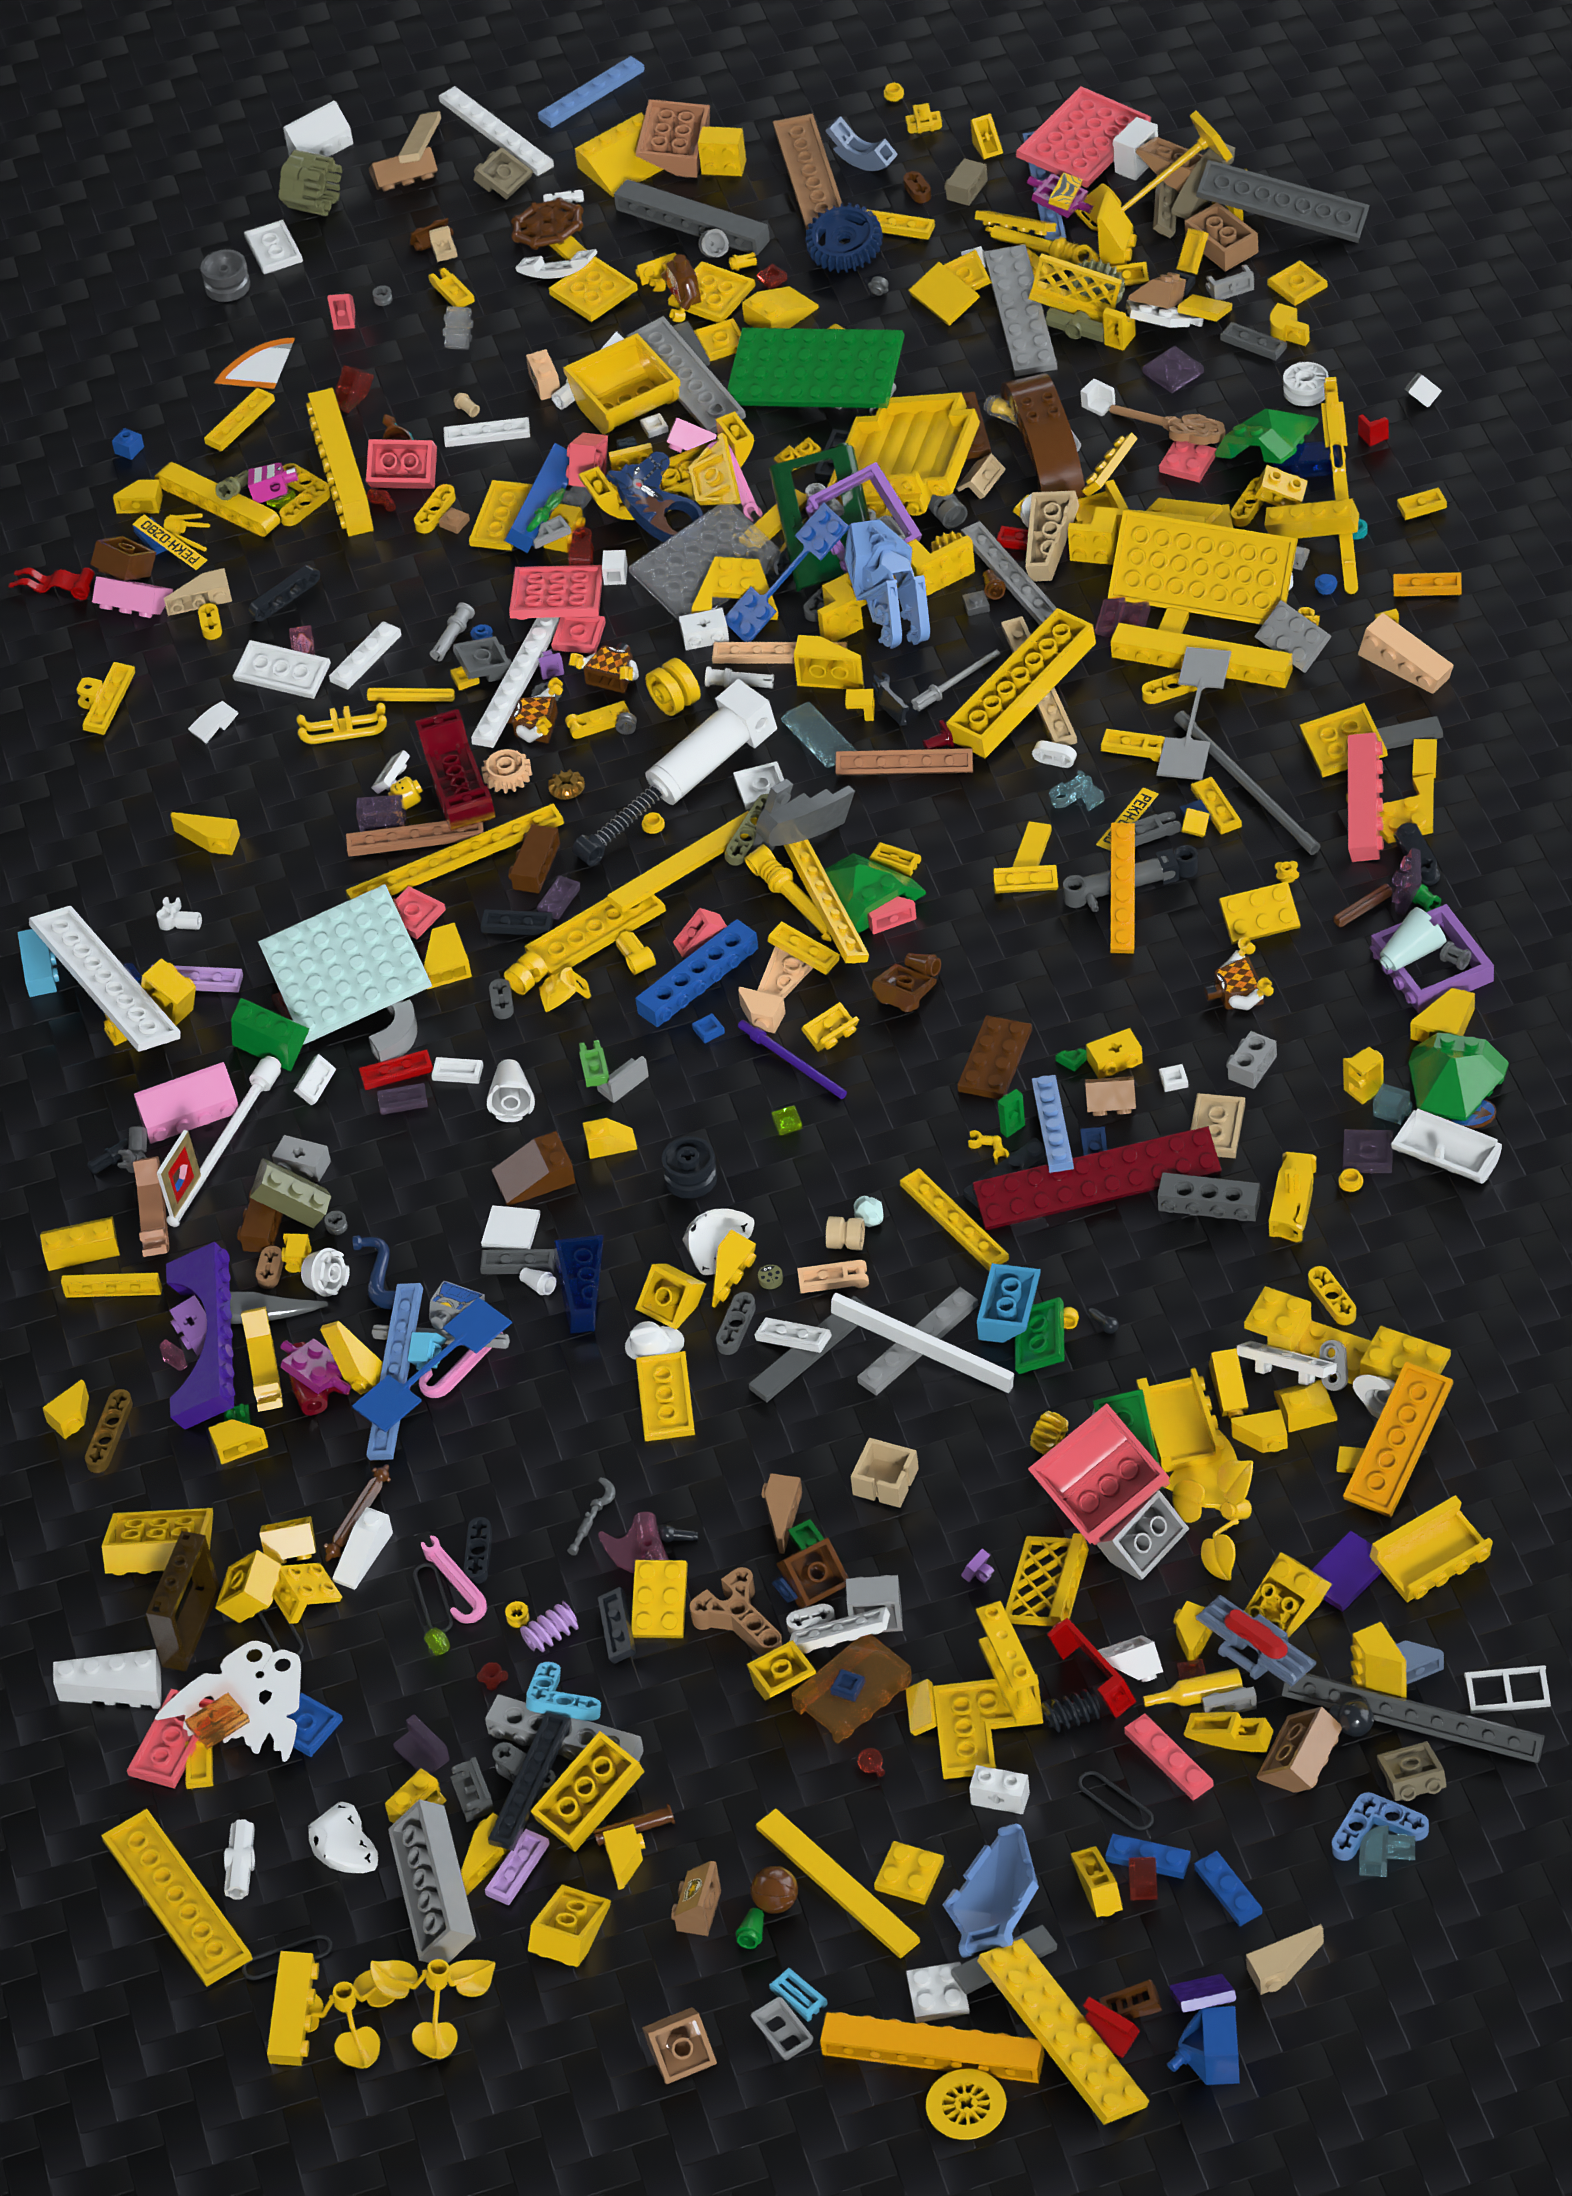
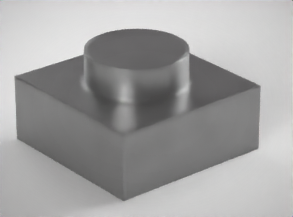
M984 590L962 595L968 616L990 612Z

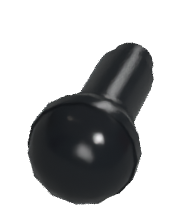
M1094 1308L1088 1310L1090 1317L1101 1324L1104 1332L1112 1334L1118 1330L1119 1323L1115 1317L1105 1316Z
M665 1525L660 1529L659 1537L666 1543L675 1540L693 1541L698 1540V1532L678 1530L670 1525Z

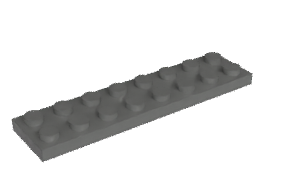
M1212 160L1207 161L1196 195L1198 198L1356 243L1359 242L1370 206Z

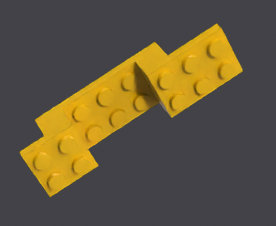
M1096 506L1091 525L1069 523L1070 561L1114 565L1123 510L1205 524L1206 517Z
M968 535L932 553H929L917 539L907 543L912 547L911 566L914 576L924 575L926 596L975 572L973 542ZM846 573L822 585L824 607L817 610L820 636L831 642H837L862 629L861 607L866 605L867 601L866 599L856 600L849 574Z
M1266 1286L1244 1322V1329L1267 1336L1269 1346L1320 1359V1347L1324 1342L1329 1340L1340 1341L1346 1348L1348 1383L1353 1384L1355 1378L1360 1375L1380 1376L1397 1381L1405 1362L1441 1374L1451 1356L1450 1349L1383 1326L1379 1327L1373 1340L1370 1341L1311 1321L1310 1301ZM1330 1348L1328 1351V1355L1331 1358L1335 1356L1333 1348ZM1332 1374V1375L1330 1376V1377H1333V1378H1336V1379H1337V1375H1336V1374Z

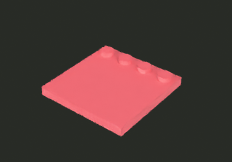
M602 565L515 567L509 610L510 618L524 620L527 618L599 616L603 580Z

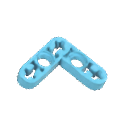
M543 1662L538 1665L526 1695V1708L528 1710L543 1714L549 1712L585 1721H593L600 1717L601 1702L598 1699L556 1692L560 1681L561 1669L558 1664Z

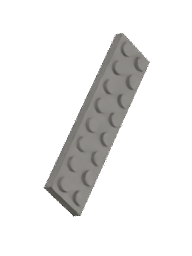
M1026 245L984 251V258L1015 377L1057 370V362L1042 305L1039 302L1028 299L1033 286L1034 275Z
M664 316L627 335L629 337L638 333L680 379L681 386H679L678 400L702 429L714 434L717 433L716 419L734 411L740 419L746 417L743 408Z

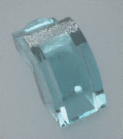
M1379 1826L1370 1830L1363 1837L1360 1844V1875L1387 1877L1388 1859L1415 1860V1836H1408L1406 1834L1389 1835V1826Z

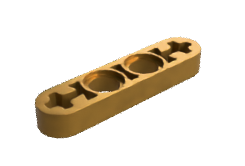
M115 1390L107 1400L85 1455L87 1467L93 1473L105 1471L110 1464L133 1405L130 1393L127 1390ZM110 1418L119 1419V1421L116 1424H107V1421ZM104 1437L111 1438L109 1443L99 1444L100 1439Z

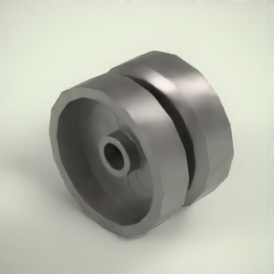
M219 250L209 254L202 261L200 268L204 279V286L207 295L211 299L219 302H229L239 299L249 290L250 280L247 265L241 253L234 250Z

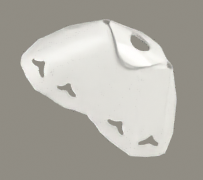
M714 1209L697 1216L691 1222L684 1234L683 1242L701 1274L711 1275L715 1273L716 1261L714 1258H716L719 1244L732 1229L748 1239L753 1231L754 1219L736 1210ZM695 1223L696 1229L695 1231L691 1232V1228L694 1226L693 1224ZM748 1223L745 1227V1232H743L741 1225Z
M338 1802L308 1826L309 1842L314 1855L328 1867L347 1873H366L375 1870L378 1863V1851L371 1840L362 1832V1823L354 1805ZM350 1815L352 1816L351 1820L354 1822V1824L347 1820V1818H349ZM315 1836L319 1838L317 1846L314 1843ZM360 1840L363 1841V1844H364L366 1847H364V1846H362V1845H359L360 1842H361ZM368 1853H370L369 1860L371 1863L364 1859V1857H366Z

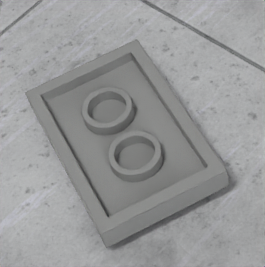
M1280 600L1255 635L1258 640L1272 650L1292 653L1293 665L1306 673L1332 637L1282 600Z

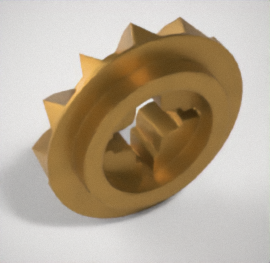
M571 769L565 773L560 771L559 775L553 774L552 779L548 780L550 793L559 799L574 798L585 787L584 778L580 776L579 772L573 773Z

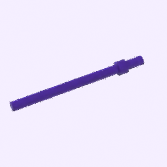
M745 1020L739 1022L738 1028L750 1035L751 1040L757 1044H763L840 1099L845 1098L847 1095L846 1090L766 1036L765 1031L759 1027H753Z

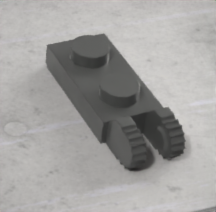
M1169 811L1159 815L1155 814L1132 822L1135 823V846L1166 835L1171 836L1179 833L1182 825L1179 821H1175L1176 815L1174 812Z

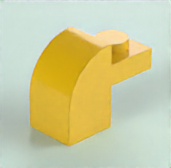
M1277 303L1270 314L1271 337L1303 346L1308 344L1309 325L1297 321V308Z

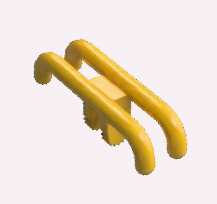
M378 703L376 712L351 717L349 706H344L343 714L345 718L339 719L335 708H331V720L310 723L306 721L303 715H299L296 719L299 727H301L298 729V735L305 743L319 744L379 734L387 725V719L384 716L385 705ZM378 721L375 726L353 729V725ZM334 730L331 733L309 735L307 731Z

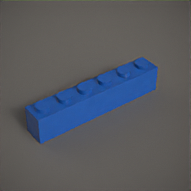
M554 443L504 540L528 553L531 546H534L533 541L537 538L541 525L540 523L532 532H527V526L536 516L534 511H537L538 508H543L547 498L561 488L565 489L569 482V478L566 477V470L570 457H567L566 448Z

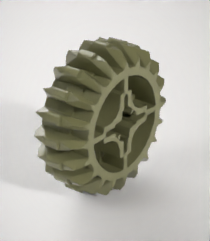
M1094 259L1090 262L1084 260L1082 263L1077 264L1078 266L1122 280L1116 305L1120 302L1125 291V279L1122 278L1121 272H1117L1116 267H1110V263L1104 264L1102 260L1096 262ZM1087 276L1084 277L1085 281L1088 284L1094 282L1092 278ZM1078 280L1072 282L1076 289L1082 287ZM1108 283L1104 284V286L1107 289L1110 288V290H1113L1116 287ZM1099 287L1092 288L1096 295L1102 294ZM1086 291L1080 293V295L1091 298ZM1107 298L1100 299L1101 302L1110 304Z

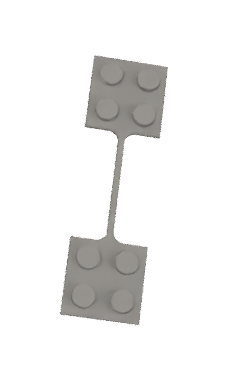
M1186 647L1178 684L1195 686L1197 688L1187 736L1182 739L1165 737L1157 776L1202 780L1210 742L1194 740L1191 738L1201 691L1207 687L1220 689L1224 687L1231 651Z

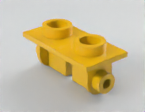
M676 252L637 265L635 272L637 277H640L641 284H648L651 279H660L661 274L666 269V263L673 260Z

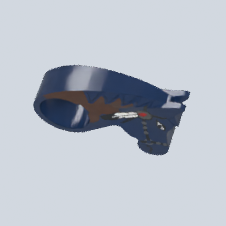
M654 452L640 464H626L621 471L610 470L605 477L617 487L623 504L645 531L660 541L675 546L687 545L696 538L704 523L701 508L691 499L660 489L662 476L670 464L669 457L666 454ZM674 509L684 511L693 520L694 531L687 534L674 531L668 525L664 514Z

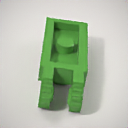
M599 1040L594 1041V1049L587 1050L585 1043H580L579 1054L586 1086H600L608 1083L610 1080Z

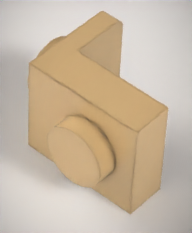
M449 226L429 231L431 246L437 262L457 257Z

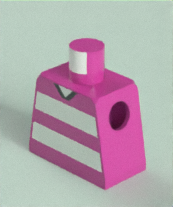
M282 463L248 470V487L253 501L257 503L286 494L288 492V483L299 480L296 468L284 471Z

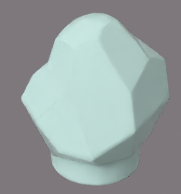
M859 1197L854 1203L855 1218H863L865 1226L868 1227L879 1225L883 1221L882 1203L873 1197Z

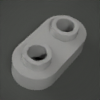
M1329 1340L1322 1344L1319 1355L1322 1360L1337 1363L1335 1373L1337 1381L1335 1383L1331 1382V1375L1321 1378L1327 1389L1338 1391L1343 1389L1348 1383L1347 1353L1345 1346L1340 1341ZM1330 1348L1335 1350V1356L1332 1358L1328 1355Z

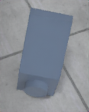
M1406 1640L1396 1644L1406 1659V1685L1444 1669V1654L1442 1650Z

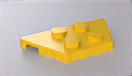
M720 433L717 436L719 440L711 449L707 447L700 457L695 459L689 466L695 499L699 505L741 503L727 437Z

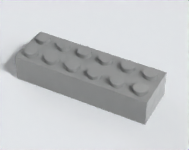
M419 1799L388 1831L418 1958L420 1961L428 1963L435 1959H441L449 1963L476 1937L445 1806Z

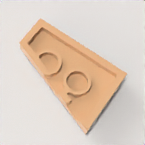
M775 946L757 991L785 998L813 967Z

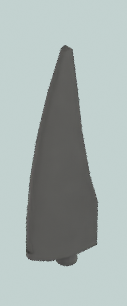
M230 1292L231 1324L243 1323L241 1311L265 1306L269 1321L308 1313L328 1306V1302L289 1299L256 1292Z

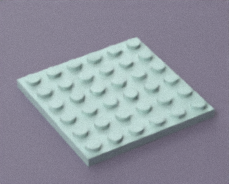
M385 884L258 941L292 1020L310 1028L303 1044L309 1043L432 987Z

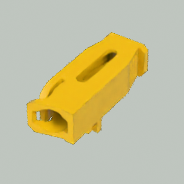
M1283 1153L1282 1166L1278 1173L1269 1217V1236L1282 1237L1294 1242L1302 1241V1231L1306 1225L1313 1192V1173L1317 1169L1316 1157L1313 1154Z

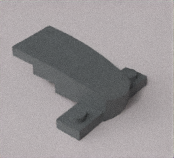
M788 779L770 788L765 808L758 818L756 837L751 852L762 844L772 851L775 846L804 841L845 823L855 790L849 785L834 794L825 789L812 798L803 793L788 802L791 797L790 793L793 784Z

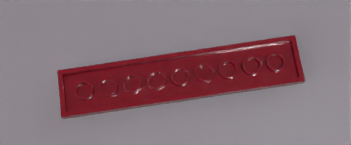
M1209 1126L1073 1158L1074 1169L1050 1173L1047 1164L973 1182V1189L984 1228L989 1230L1156 1190L1160 1187L1162 1173L1210 1177L1221 1174L1222 1170Z

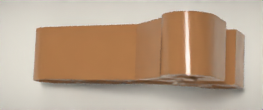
M737 1568L721 1579L723 1593L728 1600H718L706 1589L690 1603L692 1623L697 1629L706 1630L712 1627L733 1630L760 1657L782 1646L779 1631L751 1605V1598L755 1594L753 1574L747 1568Z

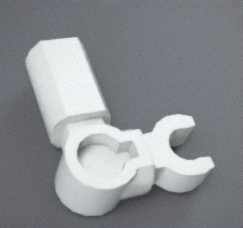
M168 897L163 899L164 906L157 912L160 929L170 930L175 926L178 929H200L202 924L201 913L179 911L181 909L180 898H176V901L171 904Z

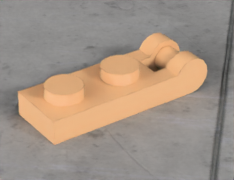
M863 1260L797 1268L801 1293L852 1286L865 1288L869 1285L868 1275L865 1274L867 1265Z

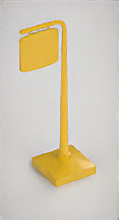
M1197 111L1190 115L1200 136L1197 139V143L1121 207L1123 211L1127 210L1202 149L1205 150L1209 147L1226 162L1233 157L1219 134ZM1105 184L1099 185L1083 201L1093 206L1090 214L1078 209L1074 211L1093 231H1098V226L1094 227L1090 222L1093 221L1098 224L1097 217L1106 191H1111L1118 204L1122 205L1117 195ZM1082 211H1083V212L1087 215V217L1090 219L1089 221H1088V220L1086 219V217L1081 213Z

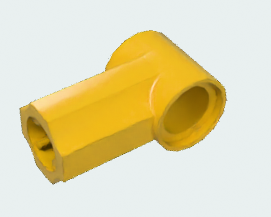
M622 932L618 939L615 940L616 946L626 958L627 965L634 975L656 965L651 949L648 946L644 947L633 932Z

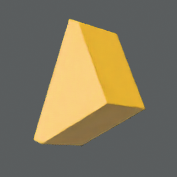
M991 113L972 119V143L983 160L1003 154Z

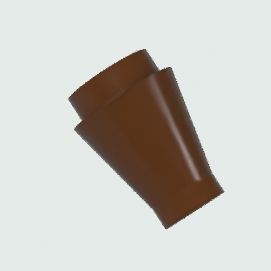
M987 570L982 576L985 595L994 600L1000 599L1005 593L1006 585L993 570Z
M908 953L905 958V965L931 977L938 975L941 969V960L934 954Z

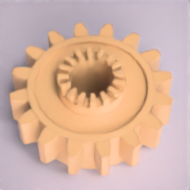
M504 749L493 753L487 760H484V767L481 768L484 783H487L489 789L494 787L495 792H498L500 789H503L504 793H507L508 789H512L515 792L516 787L523 788L524 782H529V776L532 775L530 760L526 759V755L511 749Z

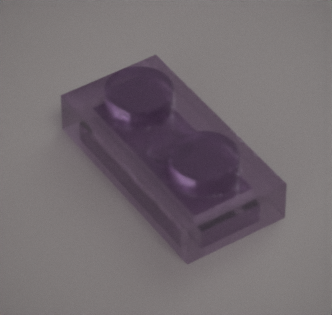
M559 876L537 906L538 912L553 913V918L558 920L580 890V883Z
M424 1083L377 1091L381 1115L428 1107Z

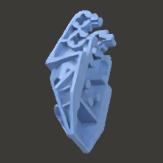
M880 519L851 523L847 534L844 560L856 600L866 599L873 622L883 625L881 638L878 639L879 643H883L891 649L900 645L902 641L900 616L904 620L908 619L911 621V630L906 634L908 642L917 645L922 641L928 640L930 637V624L924 575L914 576L911 566L912 547ZM898 599L900 600L901 607H902V610H903V611H901V612H900V610H899V601H898Z

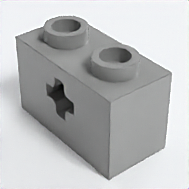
M286 1135L283 1136L272 1155L274 1164L315 1182L321 1180L331 1162L327 1146Z

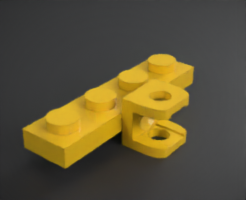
M114 662L103 685L102 680L88 677L81 679L77 687V693L81 695L78 705L90 710L83 722V730L105 735L135 674L134 666ZM86 685L92 686L90 689L84 688Z

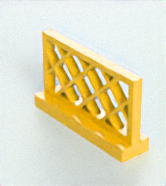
M1041 253L1028 299L1072 314L1082 311L1091 320L1103 323L1104 310L1106 308L1115 310L1122 280ZM1043 262L1051 264L1054 269L1048 271ZM1064 270L1072 271L1074 276L1068 278ZM1058 273L1062 280L1056 282L1051 275ZM1046 277L1050 284L1041 282L1039 280ZM1084 277H1090L1094 280V282L1088 284L1085 281ZM1078 280L1082 287L1076 289L1072 282ZM1108 283L1116 287L1108 291L1104 284ZM1066 284L1070 291L1062 289L1059 286ZM1099 287L1102 294L1096 295L1092 288ZM1086 291L1091 298L1080 295V293ZM1107 298L1110 304L1101 302L1100 299Z
M1073 1533L1072 1538L1026 1536L1005 1609L1011 1624L1054 1626L1066 1618L1070 1619L1089 1551L1085 1537L1082 1534ZM1032 1545H1041L1045 1548L1035 1555H1032L1030 1552ZM1059 1547H1068L1067 1552L1059 1557L1053 1552ZM1050 1554L1054 1560L1042 1566L1038 1561ZM1035 1564L1039 1569L1027 1576L1024 1573L1025 1569ZM1059 1565L1062 1571L1051 1577L1048 1571ZM1044 1574L1048 1581L1036 1587L1032 1581ZM1029 1584L1033 1590L1021 1597L1018 1593L1019 1590ZM1054 1586L1056 1592L1045 1598L1042 1592ZM1038 1595L1042 1601L1030 1608L1026 1602ZM1021 1605L1027 1610L1021 1615H1012L1013 1610ZM1045 1607L1050 1609L1049 1617H1038L1036 1615L1037 1612Z

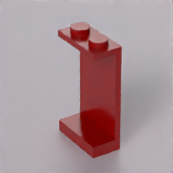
M1068 1618L1053 1626L1047 1635L1063 1660L1080 1647L1109 1679L1097 1690L1115 1718L1136 1702L1124 1679Z

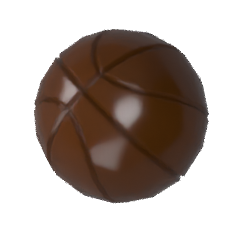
M769 1866L760 1870L751 1883V1896L754 1903L767 1913H782L788 1910L794 1904L798 1895V1884L795 1877L781 1866Z

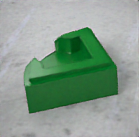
M1084 1049L1068 1052L1064 1050L1056 1055L1058 1063L1074 1072L1087 1060V1051Z

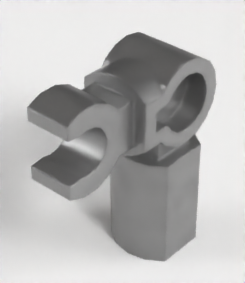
M129 1128L128 1149L118 1151V1154H121L123 1157V1162L118 1163L119 1168H127L128 1172L133 1173V1161L147 1158L144 1155L147 1148V1128Z

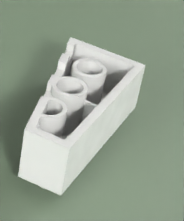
M156 1649L53 1662V1683L59 1701L81 1703L102 1701L105 1702V1705L127 1703L130 1704V1707L152 1705L154 1709H160L162 1706L161 1666Z

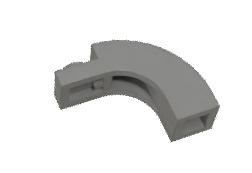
M410 999L406 1001L401 1000L386 1007L394 1018L393 1022L383 1031L369 1036L372 1053L378 1062L405 1055L415 1042L417 1022Z

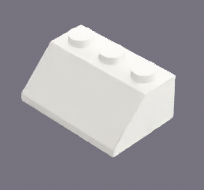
M335 101L283 127L289 157L295 149L329 157L353 144L351 129Z

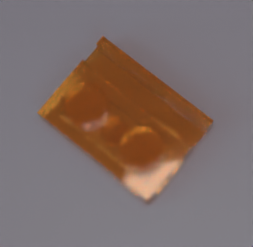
M229 1693L224 1694L185 1719L186 1726L204 1744L206 1749H209L250 1722L249 1716L243 1712L242 1708Z

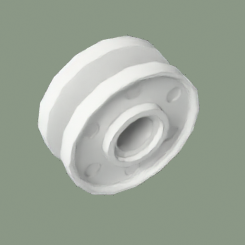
M1299 362L1291 365L1285 370L1283 375L1284 397L1289 402L1299 406H1313L1321 403L1325 399L1324 383L1325 378H1328L1327 370L1323 366L1312 362Z

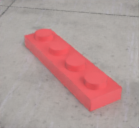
M1145 1713L1125 1727V1734L1193 1801L1213 1787V1780Z

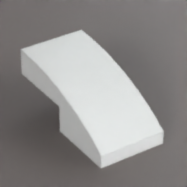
M221 701L203 713L188 730L207 743L219 728L225 730L239 713Z

